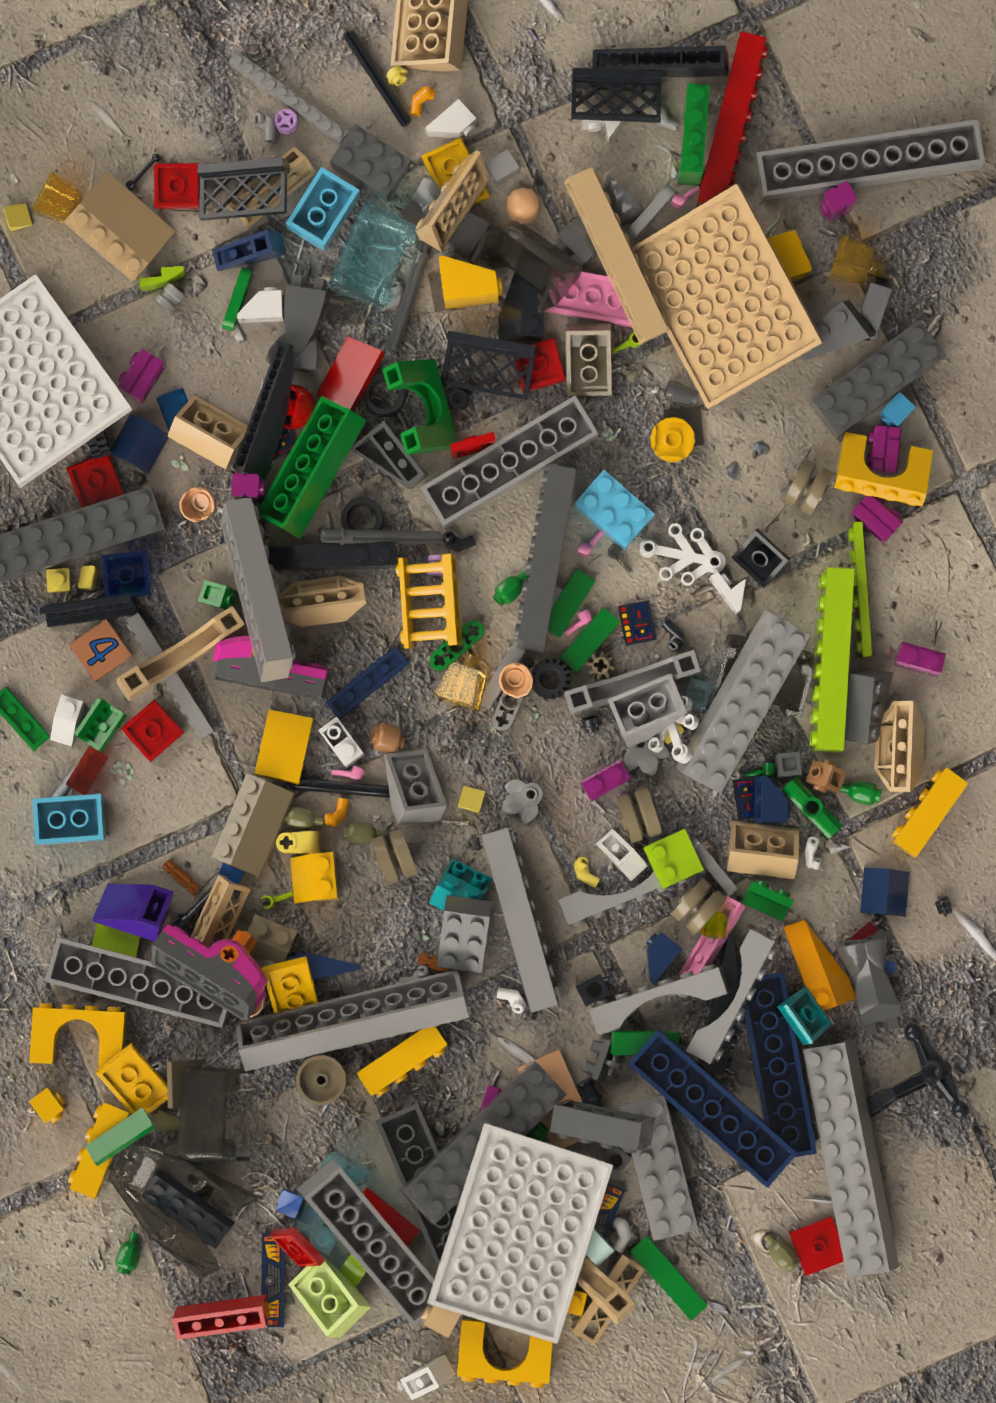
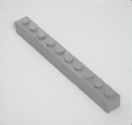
M238 51L229 60V65L336 144L341 145L348 134L345 129Z
M555 586L552 607L563 591ZM516 641L512 645L509 644L506 649L508 653L505 657H501L498 662L500 666L498 669L495 668L491 674L493 676L490 681L487 680L484 685V692H480L476 698L478 700L477 704L487 710L491 709L502 691L499 684L500 672L510 663H519L526 652L524 649L517 648Z
M139 613L126 620L128 622L126 626L130 632L133 631L135 633L134 638L138 644H142L143 648L141 649L145 655L153 658L163 652ZM177 672L164 679L166 689L168 691L171 690L173 693V700L175 703L179 702L181 706L179 707L183 715L186 713L188 717L186 719L187 722L196 729L194 731L198 738L201 737L203 740L215 733Z

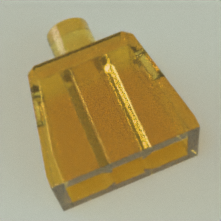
M51 171L32 210L38 216L64 223L66 218L82 201L83 196L77 189Z
M842 234L828 279L863 284L867 279L868 273L881 277L884 264L872 260L875 251L873 248Z
M467 654L463 665L451 663L436 688L434 695L443 701L480 711L486 682V675L476 669L480 658Z

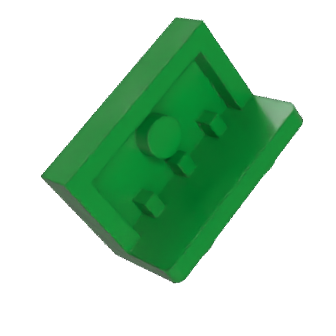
M98 697L90 705L89 712L85 718L78 723L74 735L103 753L127 715Z
M757 880L756 883L750 882L742 904L783 921L788 909L791 908L794 902L793 899L789 898L791 894L781 889H778L777 892L768 889L770 885L760 880Z

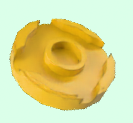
M676 417L665 418L652 430L650 437L651 448L655 455L663 461L680 462L693 451L695 444L694 431L683 419Z

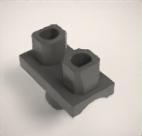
M605 1039L604 1041H592L590 1052L599 1054L597 1063L587 1060L583 1072L592 1076L591 1079L604 1083L607 1074L613 1076L615 1069L622 1070L624 1065L618 1064L620 1055L611 1054V1041Z

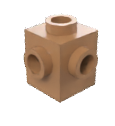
M823 759L822 762L813 760L806 782L814 785L813 789L818 792L826 793L829 790L839 793L847 772L836 767L835 762Z

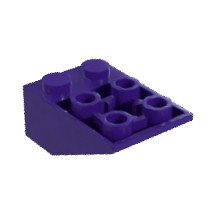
M107 884L92 921L155 941L160 935L172 907L174 891L152 884Z

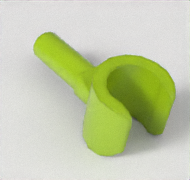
M633 332L624 343L612 348L613 353L615 354L630 346L632 348L640 346L639 342H634L632 337L636 336Z
M290 891L274 897L265 895L261 900L269 898L271 904L263 908H273L277 902L293 897V893Z

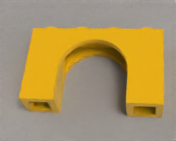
M849 432L844 433L834 488L861 493L866 496L884 498L889 501L903 502L912 506L923 505L927 495L933 450L911 446L906 460L905 472L897 477L885 478L874 474L865 464L864 452L867 436Z
M39 1003V1008H33L29 1063L55 1064L57 1036L60 1029L71 1020L81 1019L92 1024L98 1032V1066H102L125 1048L127 1012H121V1007H108L107 1011H98L99 1006H85V1010H76V1005L62 1004V1009L53 1008V1004Z
M462 1318L457 1376H461V1380L475 1381V1378H484V1382L495 1384L498 1383V1380H507L508 1385L520 1386L521 1382H529L531 1387L543 1388L544 1384H549L553 1342L530 1335L528 1352L524 1360L515 1367L500 1368L493 1365L486 1358L483 1351L485 1321Z

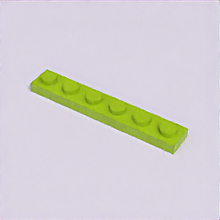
M853 522L851 528H848V541L852 542L853 551H849L850 564H854L855 569L854 586L856 595H853V609H857L858 618H854L855 631H859V640H856V653L860 654L861 659H868L872 657L863 524L862 522Z

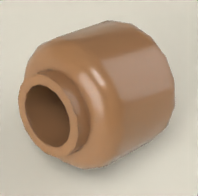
M385 722L380 723L378 726L375 725L370 736V743H373V748L386 754L395 753L398 749L401 750L405 742L401 728Z

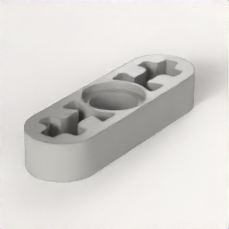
M667 185L629 227L626 233L636 240L672 200L677 191L670 185Z
M503 692L492 718V724L496 730L507 731L510 729L524 696L518 698V703L515 706L510 707L505 704L504 700L507 694ZM503 706L506 710L514 711L513 715L507 714L506 720L509 722L508 725L504 724L502 727H499V722L496 718H501L504 713L503 710H500V707Z
M694 839L691 843L701 865L729 897L738 889L697 839Z

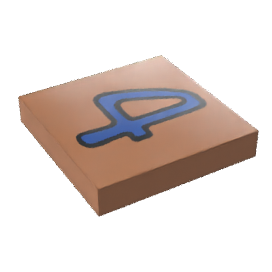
M107 619L69 644L94 682H97L133 657Z

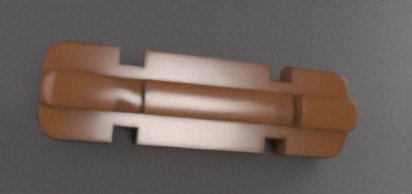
M171 859L167 860L162 868L168 874L171 873V877L181 886L186 887L190 894L195 896L201 890V886L196 881L193 882V879L180 867L177 868V864Z
M424 952L419 954L417 960L419 965H428L429 968L442 973L456 970L437 967L438 957H430V954Z

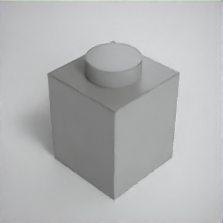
M508 149L485 163L490 177L489 183L494 182L496 187L519 173V166Z

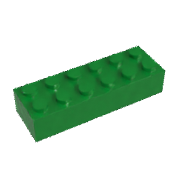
M321 396L258 509L259 517L301 539L366 420L350 409Z

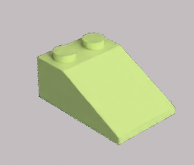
M321 1254L325 1259L321 1266H306L288 1285L327 1337L341 1338L371 1306L360 1291Z

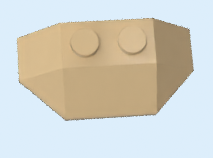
M333 576L295 582L279 594L278 602L284 608L285 617L283 620L302 628L347 621L366 604L363 583L355 582L343 576Z
M893 701L883 715L880 736L877 742H875L874 770L887 786L889 792H912L923 772L925 725L916 701Z

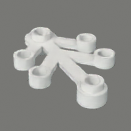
M677 523L670 525L668 533L676 540L682 550L659 546L652 539L643 540L639 546V552L645 558L653 557L656 554L680 559L670 567H664L660 570L659 578L662 581H669L674 574L691 563L702 564L692 572L683 573L681 582L685 586H691L694 580L707 572L713 574L717 571L721 572L726 564L722 553L712 551L704 539V532L700 528L693 529L690 534L691 540L697 542L704 555L696 554L683 536L681 526ZM677 527L679 533L676 535L672 534L671 528ZM696 531L700 532L701 538L695 539L693 533ZM651 544L653 549L648 552L644 549V546ZM712 558L718 559L719 564L713 566L710 563V560ZM667 570L670 573V577L663 578L661 573ZM690 575L692 581L686 583L683 579L684 576Z
M681 696L683 704L686 701L684 705L686 711L690 710L692 700L686 696ZM691 714L682 716L660 731L656 737L651 738L648 742V748L656 753L660 752L664 747L663 742L667 731H669L674 746L672 749L674 760L682 764L688 763L692 758L693 752L689 746L683 744L676 723L694 730L697 728L699 720Z

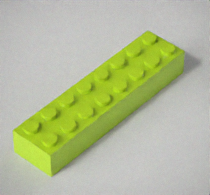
M827 567L818 579V589H822V595L817 599V611L820 612V618L816 620L815 634H819V640H817L814 646V656H818V662L813 666V679H816V686L812 688L811 701H815V708L810 713V724H814L813 731L809 733V746H812V752L841 753L844 751L855 569Z

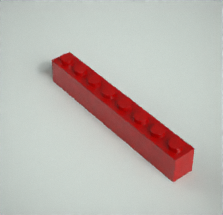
M740 31L696 204L697 207L727 190L729 185H734L736 172H732L734 164L739 165L742 151H738L740 143L745 142L747 130L743 128L745 121L750 122L753 109L749 108L750 100L755 101L758 88L754 87L755 80H760L763 67L759 66L761 58H766L769 47L765 45L766 37Z

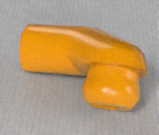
M424 86L413 95L411 116H421L422 103L426 100L434 99V89Z
M338 798L336 811L333 814H325V825L336 827L346 818L349 804L348 799Z

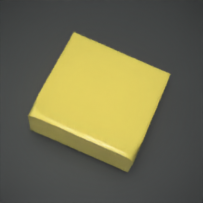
M26 203L3 207L11 232L33 225Z
M95 566L81 567L78 581L79 589L95 590L98 569Z
M463 786L458 808L480 813L485 791Z

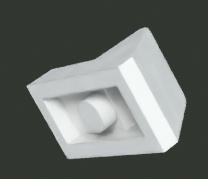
M626 109L621 110L624 114H627ZM582 120L581 122L583 130H588V132H596L601 130V127H605L607 143H609L624 121Z
M717 571L710 576L709 580L733 613L737 615L741 611L746 579L730 589L729 585L731 583L725 574L720 575Z

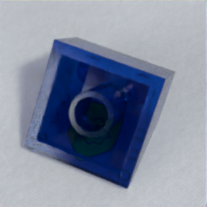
M146 550L101 555L105 598L131 595L132 597L151 595L150 557Z

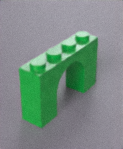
M687 84L683 110V140L677 182L679 185L700 186L704 165L710 85Z
M435 359L399 361L383 368L388 390L409 389L421 398L426 408L427 420L425 426H416L400 433L406 455L442 452L450 449V444L458 442Z

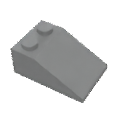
M671 673L608 699L627 748L649 740L687 714Z
M428 750L385 754L384 759L391 807L397 824L406 825L440 820L447 804Z

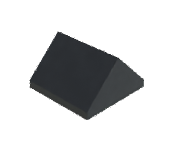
M758 529L749 536L731 557L764 588L790 560L784 552Z

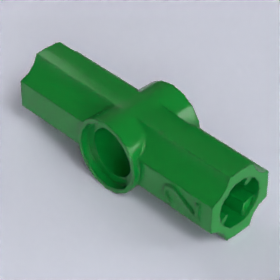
M796 776L781 789L827 839L843 826L824 807L821 800L816 798ZM808 802L816 803L818 809L815 814L807 812L806 804Z

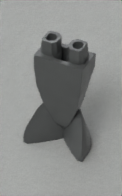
M425 174L413 199L399 213V220L417 226L420 219L425 218L429 212L430 204L433 200H437L441 194V189L432 178ZM468 212L447 244L466 261L469 262L471 259L482 264L487 256V252L479 247L480 244L484 241L493 246L499 235L490 228V223Z
M611 176L601 186L611 199L610 206L613 213L616 212L620 218L621 225L619 226L634 222L645 210ZM580 217L564 227L556 235L557 240L551 247L552 251L559 257L569 249L573 255L566 264L575 271L584 264L587 266L597 254Z
M294 274L291 285H287L285 294L284 319L286 332L270 347L266 362L268 364L271 363L278 341L293 345L294 371L316 373L318 369V352L313 336L328 305L330 295L327 293V281L321 278H314L313 288H305L307 278Z
M885 930L873 933L862 940L834 942L839 957L847 969L855 976V999L858 1018L867 1034L873 1035L880 1032L878 1022L883 1020L886 1021L888 1030L900 1028L899 1016H902L900 1004L884 972L887 958V936Z

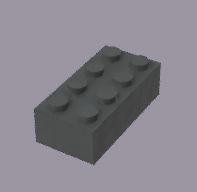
M568 1099L554 1105L550 1132L557 1133V1137L562 1139L575 1137L579 1138L581 1143L592 1144L594 1141L601 1143L600 1146L604 1148H614V1146L622 1147L624 1152L636 1153V1151L643 1150V1148L651 1145L655 1118Z

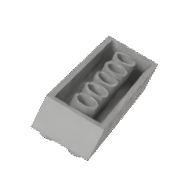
M657 1095L619 1105L621 1111L655 1118L651 1145L643 1148V1150L636 1151V1153H631L653 1241L698 1230L665 1097Z

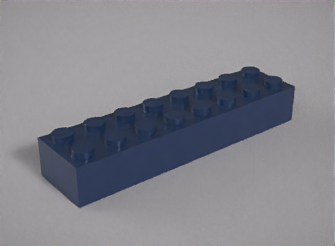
M784 972L765 974L761 981L758 979L754 986L757 989L751 1001L747 1000L743 1007L746 1009L743 1017L761 1116L765 1122L799 1151L795 1157L817 1154L795 1032L777 1008L778 1005L788 999Z
M658 1029L628 1063L634 1071L766 1188L773 1183L799 1153L794 1146L663 1030Z

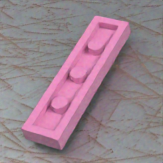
M725 895L726 900L714 913L680 970V974L693 971L694 975L702 973V967L713 963L744 911L745 906Z

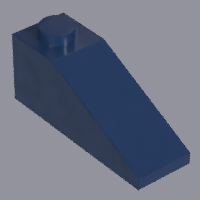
M265 230L212 249L217 271L258 263L286 254L282 232Z
M304 949L291 952L292 957L287 958V961L306 956L313 980L360 970V966L357 964L305 953Z

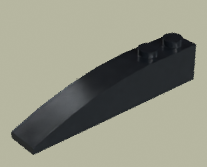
M726 46L593 49L592 68L662 71V77L728 76L729 54Z
M278 341L233 465L234 469L248 474H258L264 480L271 470L274 454L279 448V441L287 416L293 373V345Z
M396 543L325 544L268 548L269 558L267 560L269 565L272 564L274 571L396 569Z
M730 935L726 939L720 965L722 966L730 993L712 999L706 1026L716 1021L729 1008L738 991L737 957L734 937ZM733 1035L729 1042L725 1041L722 1047L725 1051L719 1062L715 1061L714 1064H709L698 1058V1062L709 1072L724 1076L725 1071L729 1072L732 1059L728 1057L730 1049H735L737 1036Z

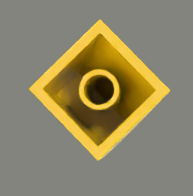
M796 230L769 237L792 282L802 279L813 271Z
M439 256L445 310L498 303V296H502L501 277L496 278L495 271L446 256Z
M334 852L308 854L290 858L294 904L339 899L336 854Z

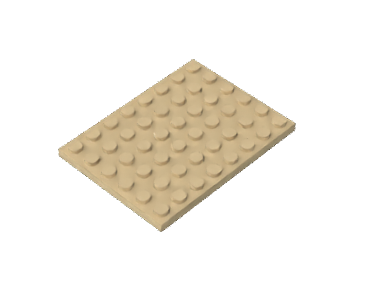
M740 184L733 185L630 248L632 253H635L639 259L641 273H644L649 280L648 288L651 294H654L658 299V309L661 315L664 314L669 326L667 328L669 331H667V334L707 409L714 407L824 343Z

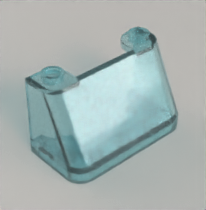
M369 203L361 207L348 233L328 282L327 289L380 309L384 308V306L387 307L392 298L389 285L404 249L409 244L413 245L416 240L417 233L415 230L417 225Z
M340 1152L329 1153L320 1167L321 1169L333 1159L356 1187L364 1182L371 1167ZM305 1200L295 1220L294 1228L312 1246L330 1255L337 1241L335 1234Z

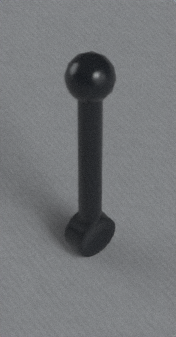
M153 154L152 160L132 181L126 182L127 189L133 190L135 183L155 162L160 161L161 156L159 154Z

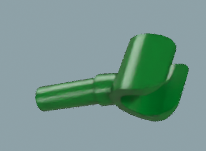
M763 763V770L745 772L744 777L773 776L775 774V764Z

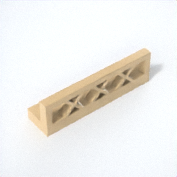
M293 147L282 156L290 164V173L287 174V197L317 173L307 157L296 147ZM295 156L298 157L292 163H289V161L292 160ZM281 176L273 177L268 184L275 189L281 182ZM256 178L247 186L253 191L262 181ZM265 185L257 195L264 200L272 190ZM243 188L235 197L242 201L251 192ZM275 195L267 205L274 208L280 203V198ZM254 197L246 207L249 210H254L261 202ZM233 198L228 204L229 208L235 211L238 202ZM264 215L239 218L249 229Z
M218 874L190 938L200 940L206 948L214 944L212 938L220 930L222 935L217 941L228 939L251 889L247 886L233 883L226 876ZM234 890L241 891L239 898L232 902L231 896ZM230 910L231 915L229 919L222 922L223 914Z
M621 1254L607 1277L615 1284H622L623 1291L628 1295L645 1268L624 1254ZM629 1263L638 1271L633 1278L624 1280L622 1272ZM630 1282L627 1288L625 1289L624 1283ZM591 1299L571 1331L579 1338L581 1337L595 1346L612 1319L609 1316L598 1318L597 1310L599 1305ZM599 1321H604V1323L600 1327ZM597 1322L598 1332L593 1339L583 1333L589 1323Z

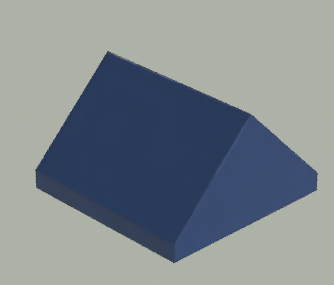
M130 414L111 448V455L149 474L169 439L168 433L150 421Z
M864 867L860 913L906 917L909 872Z

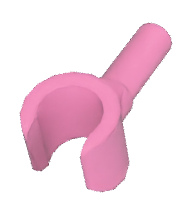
M696 185L684 196L676 193L670 204L677 209H681L686 201L700 190L699 186Z
M599 530L590 540L589 544L581 542L577 553L588 557L595 543L604 533Z
M589 610L578 613L580 621L564 631L567 636L577 628L592 621Z
M353 766L351 772L332 770L331 775L346 776L359 781L363 778L365 770Z

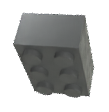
M356 124L353 125L330 160L332 168L385 202L389 201L411 168V159Z
M446 896L437 967L482 973L492 902Z

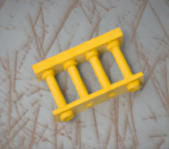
M457 554L442 555L440 562L409 564V558H398L399 563L396 564V574L400 577L403 631H401L400 637L401 643L404 644V649L415 648L414 641L445 639L448 641V645H463ZM436 571L443 573L444 582L441 585L411 587L410 573ZM442 594L445 596V605L441 608L412 610L411 596ZM443 616L446 619L447 628L444 630L414 632L413 619Z

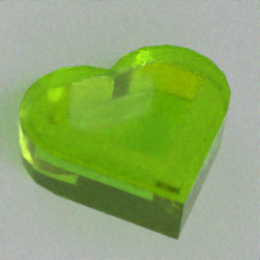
M715 912L702 926L701 934L708 939L726 938L728 917L722 912Z

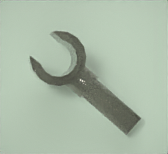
M612 544L608 549V555L619 562L626 572L629 573L632 569L619 556L623 549L617 544Z

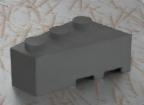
M846 300L815 323L824 343L803 354L801 357L806 361L876 336V334L852 302Z
M383 421L350 449L408 489H413L429 476L413 454L406 455L402 440L388 422Z
M867 668L849 674L845 724L846 741L867 745L877 742L881 732L880 727L893 672Z

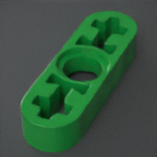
M241 268L223 320L222 329L234 332L238 322L237 314L242 310L253 277V270Z
M474 620L466 623L462 627L464 636L470 632V626L473 628L478 626L479 635L477 637L471 635L468 638L471 641L469 645H467L466 640L462 637L463 649L460 652H453L450 645H448V641H446L431 654V667L436 671H444L483 637L484 628L482 624ZM445 647L447 648L449 654L454 656V658L451 660L449 656H447L444 659V666H441L440 664L437 666L434 665V663L436 662L434 657L437 655L439 657H442L446 653L445 651H443Z

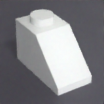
M458 99L425 127V133L428 137L458 139L463 135L469 136L476 129V117Z
M276 287L264 288V291H258L237 314L238 322L284 321L282 291L277 290Z
M61 695L54 715L50 740L73 746L76 737L74 733L78 723L81 721L86 703Z
M613 829L596 843L630 881L647 867V864L638 853Z
M443 1355L401 1379V1382L411 1400L439 1388L456 1376V1373L447 1357Z

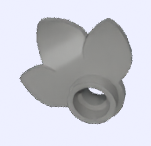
M649 740L644 741L645 745L643 748H638L636 745L629 747L630 749L624 757V763L628 771L634 770L639 766L644 773L654 776L658 768V759L669 757V751L665 744L658 753L648 748Z
M518 779L509 781L504 786L510 795L504 800L502 810L509 814L519 813L523 824L531 822L539 812L538 803L543 798L541 786L533 782L526 784ZM529 790L535 792L534 798L528 796Z

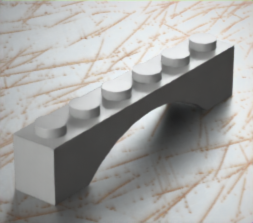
M691 650L616 677L565 691L564 697L570 715H574L608 704V699L670 673L674 682L697 675L701 670L695 652Z
M653 871L645 881L629 891L605 896L578 891L558 899V903L567 925L573 924L575 928L587 923L585 918L593 915L597 919L607 915V909L615 907L616 910L629 906L627 903L629 900L636 898L637 902L650 897L649 892L657 890L658 893L670 889V886L662 889ZM688 877L682 881H679L678 883L680 885L692 879L691 877Z
M754 929L749 930L740 947L742 975L733 1002L716 1021L696 1031L686 1050L687 1052L709 1064L720 1061L725 1051L722 1049L725 1041L729 1042L735 1033L733 1026L736 1020L741 1021L746 1012V1009L743 1008L746 1001H751L757 989L754 986L757 980L761 981L767 972L765 965L768 959L773 960L778 951V948L775 947L777 941Z
M714 964L702 967V973L694 975L693 971L681 974V979L672 982L671 978L659 981L658 987L651 989L650 985L638 988V993L629 996L628 992L616 995L615 1001L608 1003L607 999L595 1002V1007L589 1009L597 1035L622 1028L637 1008L656 997L669 994H683L706 1001L730 993L722 966L715 968Z

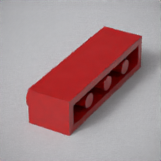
M265 1294L179 1306L175 1310L172 1321L176 1338L179 1340L265 1328L271 1315Z

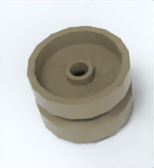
M805 458L782 502L793 507L802 496L804 500L800 506V511L811 516L817 504L819 505L823 499L833 472L822 468L814 479L811 476L816 465Z
M647 787L635 790L634 798L636 805L633 804L630 795L627 793L616 797L619 817L631 844L643 840L642 825L649 837L662 834L657 813Z
M401 828L390 832L389 837L393 845L391 847L388 846L385 837L382 835L371 839L376 852L374 855L381 873L383 872L388 886L399 882L400 876L397 870L399 866H401L402 872L407 878L418 875Z
M703 877L684 893L678 900L677 906L670 913L678 922L684 920L690 913L692 916L686 922L685 928L693 935L702 928L726 900V897L719 891H714L706 899L704 896L711 889V884Z
M326 1054L315 1055L305 1060L299 1067L296 1075V1086L301 1097L307 1102L318 1106L328 1105L338 1100L345 1092L347 1085V1072L343 1064L335 1057ZM319 1076H324L326 1082L322 1085L317 1082Z

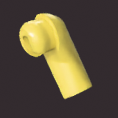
M579 857L574 863L576 878L596 888L600 878L590 874L588 859L586 857Z

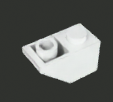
M337 717L318 730L346 768L364 756L362 750Z

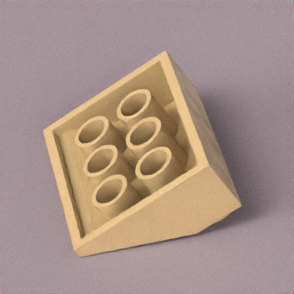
M397 0L390 66L400 65L405 69L440 72L461 71L468 0Z
M475 151L465 157L461 164L458 163L456 165L452 178L449 182L444 183L441 188V194L437 200L432 201L428 209L429 212L425 218L420 219L416 226L419 239L441 252L490 180L481 152Z
M108 171L64 221L70 229L131 282L139 276L175 233V230Z

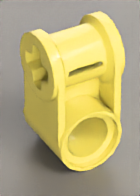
M319 831L282 833L276 840L277 848L286 854L299 853L308 855L319 853ZM284 837H289V841H293V845H289V849H284V846L280 845V841H284Z

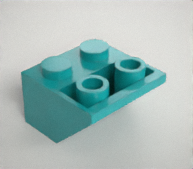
M452 858L429 903L444 911L447 895L482 900L493 878Z

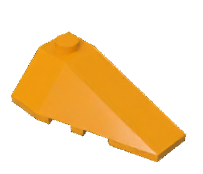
M802 920L783 927L803 987L806 986L822 1010L824 1011L854 1000L855 994L849 977L808 923Z

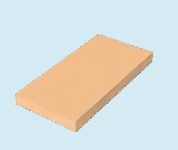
M559 1049L534 1060L567 1094L560 1102L568 1099L582 1102ZM525 1064V1065H523V1066L517 1068L518 1071H519V1073H520L528 1064ZM553 1109L541 1120L549 1129L547 1135L553 1146L565 1148L579 1141V1138L575 1137L562 1139L557 1137V1133L550 1132Z

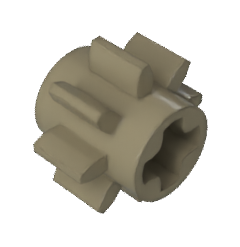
M603 652L598 658L595 655H591L593 663L586 664L587 667L592 668L588 675H597V681L603 675L608 679L609 674L607 671L614 670L613 666H609L612 657L608 659L603 658ZM599 661H602L603 666L607 667L602 672H598V668L594 667V665H598Z

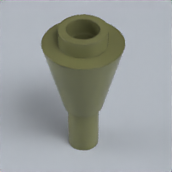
M158 1110V1114H153L152 1118L155 1132L179 1129L194 1130V1121L180 1120V1118Z

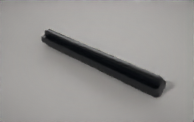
M352 30L345 34V41L400 125L405 127L412 122L411 117L355 31Z
M300 778L299 784L290 783V789L390 798L388 785Z

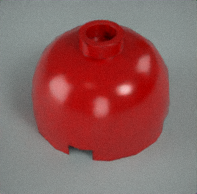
M291 384L287 416L283 428L301 429L310 418L316 404L312 393L305 387Z

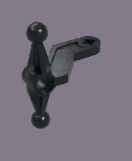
M914 1023L907 1025L904 1029V1035L909 1041L914 1042L922 1068L921 1074L890 1088L868 1104L870 1118L878 1115L896 1101L930 1084L952 1104L951 1112L955 1118H966L969 1115L970 1109L965 1102L959 1100L952 1077L951 1065L942 1059L921 1038L922 1030L919 1025ZM935 1067L939 1070L938 1076L934 1072Z

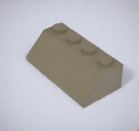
M246 773L212 858L261 877L295 793Z

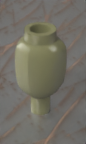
M291 807L283 823H287L289 828L308 830L314 825L324 826V817L316 816L313 811L306 808Z
M351 822L349 826H344L343 839L348 840L352 844H368L375 837L381 835L385 837V830H376L370 823Z
M771 1233L764 1238L770 1245L769 1254L781 1269H787L790 1272L799 1264L797 1252L785 1240H776Z

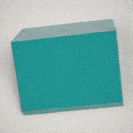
M806 986L777 1006L803 1044L813 1043L832 1025Z

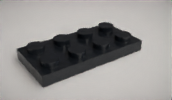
M161 1169L158 1170L141 1195L149 1204L162 1210L167 1217L176 1220L187 1231L194 1233L205 1244L215 1249L235 1223Z

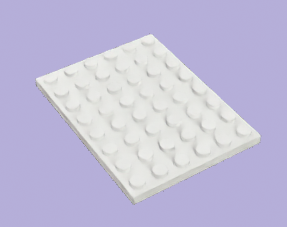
M36 274L0 298V459L19 487L22 488L132 411L128 402Z
M484 1123L427 1303L558 1344L613 1165Z

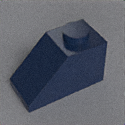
M768 776L755 777L754 823H788L791 814L788 799Z
M662 932L658 935L654 933L646 942L649 946L646 949L649 982L652 985L656 983L682 951L681 947Z

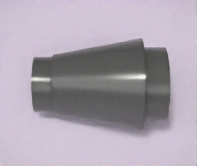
M675 380L674 382L668 381L664 391V398L668 399V402L695 405L698 391H694Z

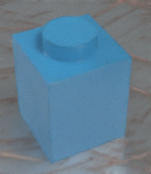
M899 392L880 412V421L887 427L898 428L916 406Z

